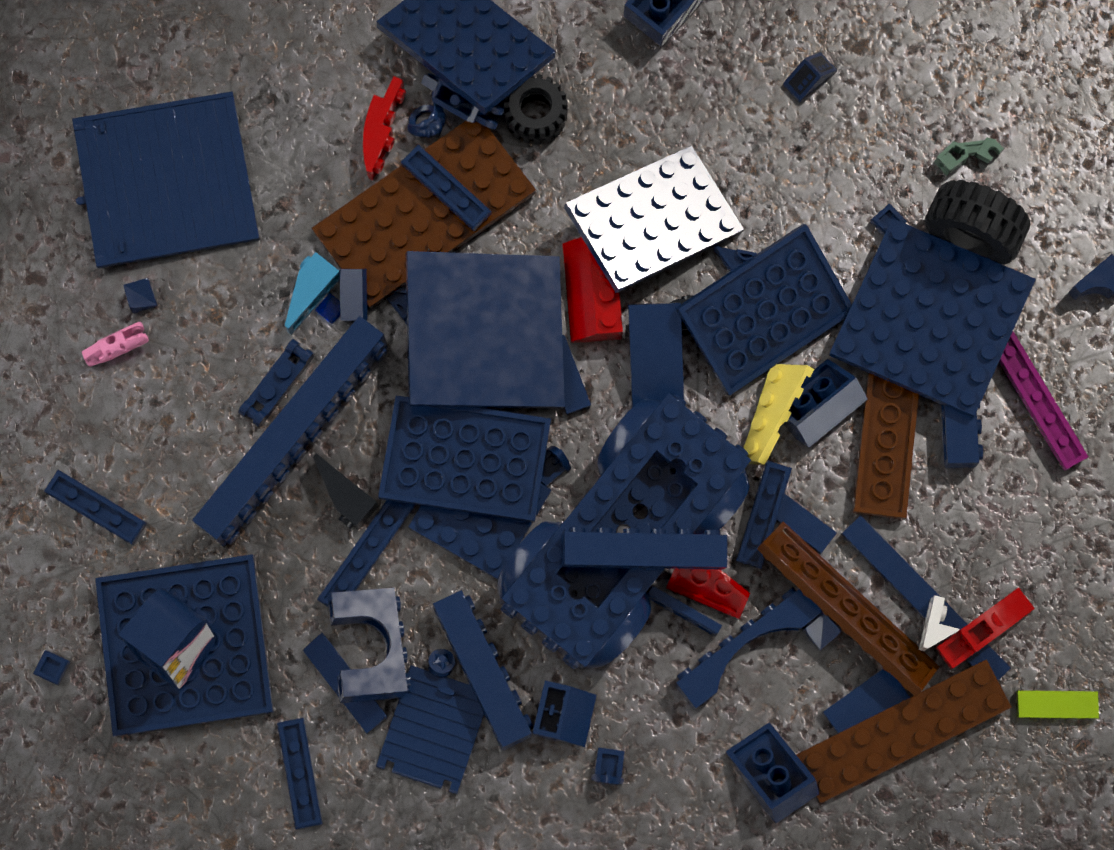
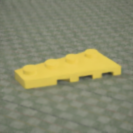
M776 364L769 369L743 447L748 452L747 457L751 459L749 464H766L780 437L778 433L780 426L788 421L791 415L789 409L795 397L799 399L804 390L801 388V385L806 376L811 377L814 371L810 366Z

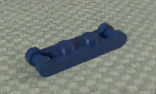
M292 339L250 397L240 406L238 413L243 417L248 416L251 418L253 424L260 428L312 361L315 353L309 349H303L298 341ZM293 355L300 358L297 364L290 361ZM257 403L264 406L260 412L254 408Z

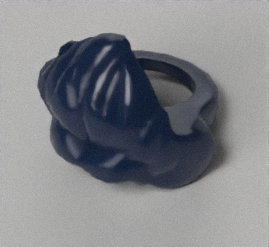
M433 102L434 106L422 105L415 109L409 117L408 132L421 138H438L445 126L446 115L443 107ZM431 112L428 119L416 124L417 118L422 113Z

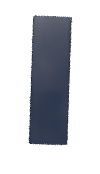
M322 632L303 651L339 697L337 676L341 670H351V668ZM375 700L344 703L367 734L388 718Z

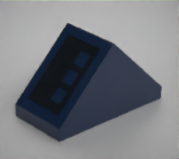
M819 52L804 58L783 85L800 103L835 74L837 69Z

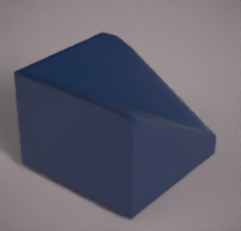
M149 278L123 285L132 313L158 306Z
M824 613L820 614L803 630L804 634L819 650L823 649L842 632L830 617Z

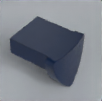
M556 446L547 448L541 483L546 487L552 484L565 471L568 473L571 470L566 455Z
M598 747L595 774L591 775V780L608 785H622L624 779L621 776L625 751Z

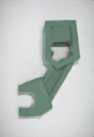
M988 137L985 140L964 143L953 141L937 156L934 163L948 176L964 164L968 156L976 155V158L990 163L993 157L988 151L994 150L999 155L1004 148L995 139ZM956 152L961 157L956 161L950 153Z

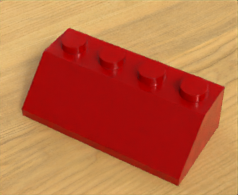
M582 237L563 243L571 343L622 339L623 327L619 292L615 293Z

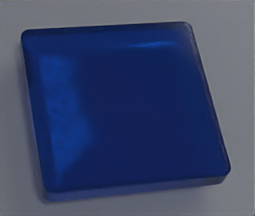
M329 293L315 311L333 324L340 316V301Z

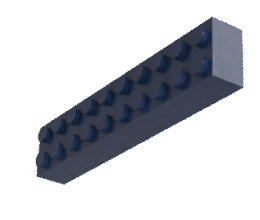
M359 315L192 519L202 531L224 548L227 544L231 545L240 535L238 530L244 523L249 524L257 513L255 510L260 503L265 504L273 494V487L278 482L281 484L290 473L288 469L294 462L298 463L306 454L304 449L310 442L314 443L318 440L323 432L321 428L327 421L331 423L339 413L338 408L343 401L347 403L353 397L356 385L359 382L363 383L371 374L372 370L370 368L373 364L381 362L386 356L388 345L384 334Z

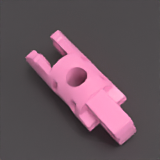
M141 322L132 324L98 340L95 344L83 350L81 353L87 365L91 367L110 361L146 344L149 339L146 334L142 333L144 330L143 324Z

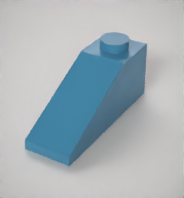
M316 252L312 257L307 256L300 265L301 269L298 272L285 322V328L291 335L340 280L339 270Z

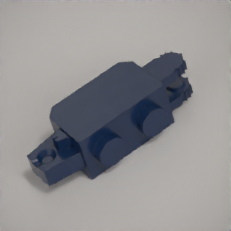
M431 73L424 74L421 84L432 90L431 100L468 122H479L488 128L496 130L498 123L495 120L489 118L486 114L484 115L439 77ZM497 104L490 111L496 115H502L504 109Z

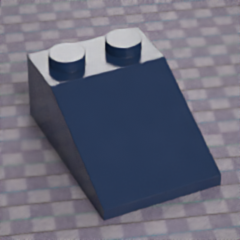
M770 722L726 751L727 756L775 824L820 794L814 776Z

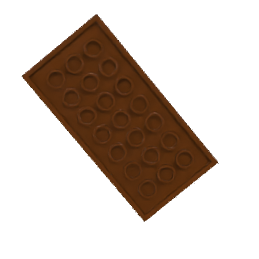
M464 121L424 149L491 211L492 214L475 231H472L402 165L312 227V231L340 269H367V305L370 309H373L393 295L394 291L406 285L407 251L452 253L537 193L534 186L488 127L479 122Z

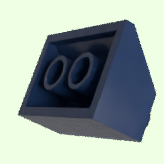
M826 359L814 369L811 377L806 376L801 385V388L804 390L799 399L795 397L789 409L791 415L788 421L784 423V426L797 440L809 448L849 414L858 409L868 398L855 376L831 360Z

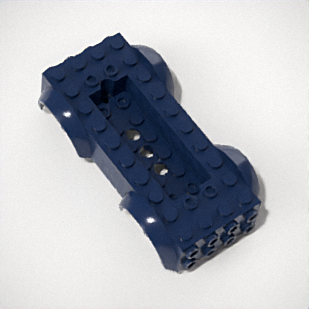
M668 393L663 401L641 400L626 413L613 429L600 451L597 465L601 477L563 523L546 520L536 526L514 550L500 573L497 584L501 599L499 603L502 605L500 610L511 619L516 616L523 622L521 627L533 636L537 633L544 639L541 643L551 652L559 651L564 656L562 661L572 669L604 666L617 658L632 643L644 627L651 612V603L646 591L664 569L562 567L563 533L569 532L570 527H583L585 532H596V528H612V533H616L618 526L625 525L629 528L639 529V533H650V529H666V534H677L678 529H691L693 534H704V530H720L736 513L749 491V481L745 471L746 466L751 461L747 457L748 452L740 445L736 444L734 446L726 440L728 436L722 430L710 427L706 423L707 419L697 411L693 413L686 407L687 403L676 394L672 396ZM643 504L648 510L646 518L637 519L634 517L633 508L635 505Z

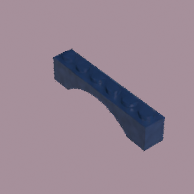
M794 587L781 596L784 601L778 606H775L773 603L760 612L763 616L756 622L753 619L749 620L739 628L742 631L741 634L735 638L732 635L728 636L718 644L721 647L720 650L714 654L709 651L698 659L699 666L693 670L688 667L676 677L679 681L675 684L676 688L692 709L696 710L717 693L726 665L744 645L769 633L799 631L822 613L820 608L811 599L807 598L800 589L796 591Z

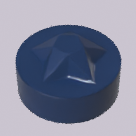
M437 649L430 654L428 668L433 675L446 677L453 672L455 658L450 651Z

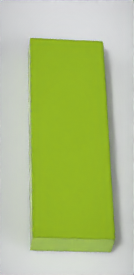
M1016 691L1017 718H1099L1098 691Z

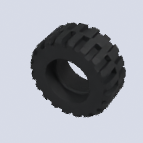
M951 180L939 187L925 217V226L929 234L1005 265L1016 259L1030 229V219L1028 213L1025 212L1021 205H1017L1015 200L1006 197L1000 191H995L989 186H982L973 181L958 180L956 182Z

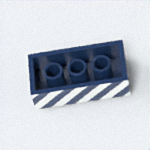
M628 0L624 4L623 16L662 47L704 0Z

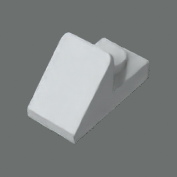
M934 595L929 601L919 646L921 651L929 649L960 630L939 624L940 621L945 620L947 606H944L945 598Z

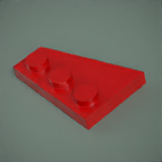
M674 569L666 587L671 591L737 619H740L750 596L746 589L726 573L716 569Z

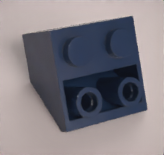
M545 680L533 736L585 748L597 695Z

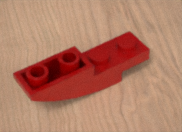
M393 76L384 98L377 95L373 96L365 120L363 155L368 179L374 180L376 173L380 174L385 164L383 158L386 151L390 152L395 143L392 128L388 126L393 124L396 117L394 110L398 103L402 104L406 95L403 80Z
M1018 587L935 648L948 666L953 669L1035 608Z

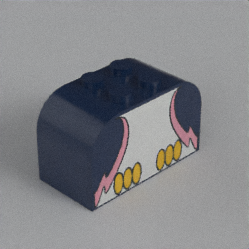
M162 588L153 593L144 602L118 635L138 661L179 691L209 654L215 643L216 633L211 627L213 623L208 619L209 616L198 607L193 610L187 603L188 600L176 591L174 594H171Z

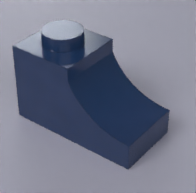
M1112 254L1072 287L1068 293L1074 300L1086 294H1101L1107 299L1114 295V256Z

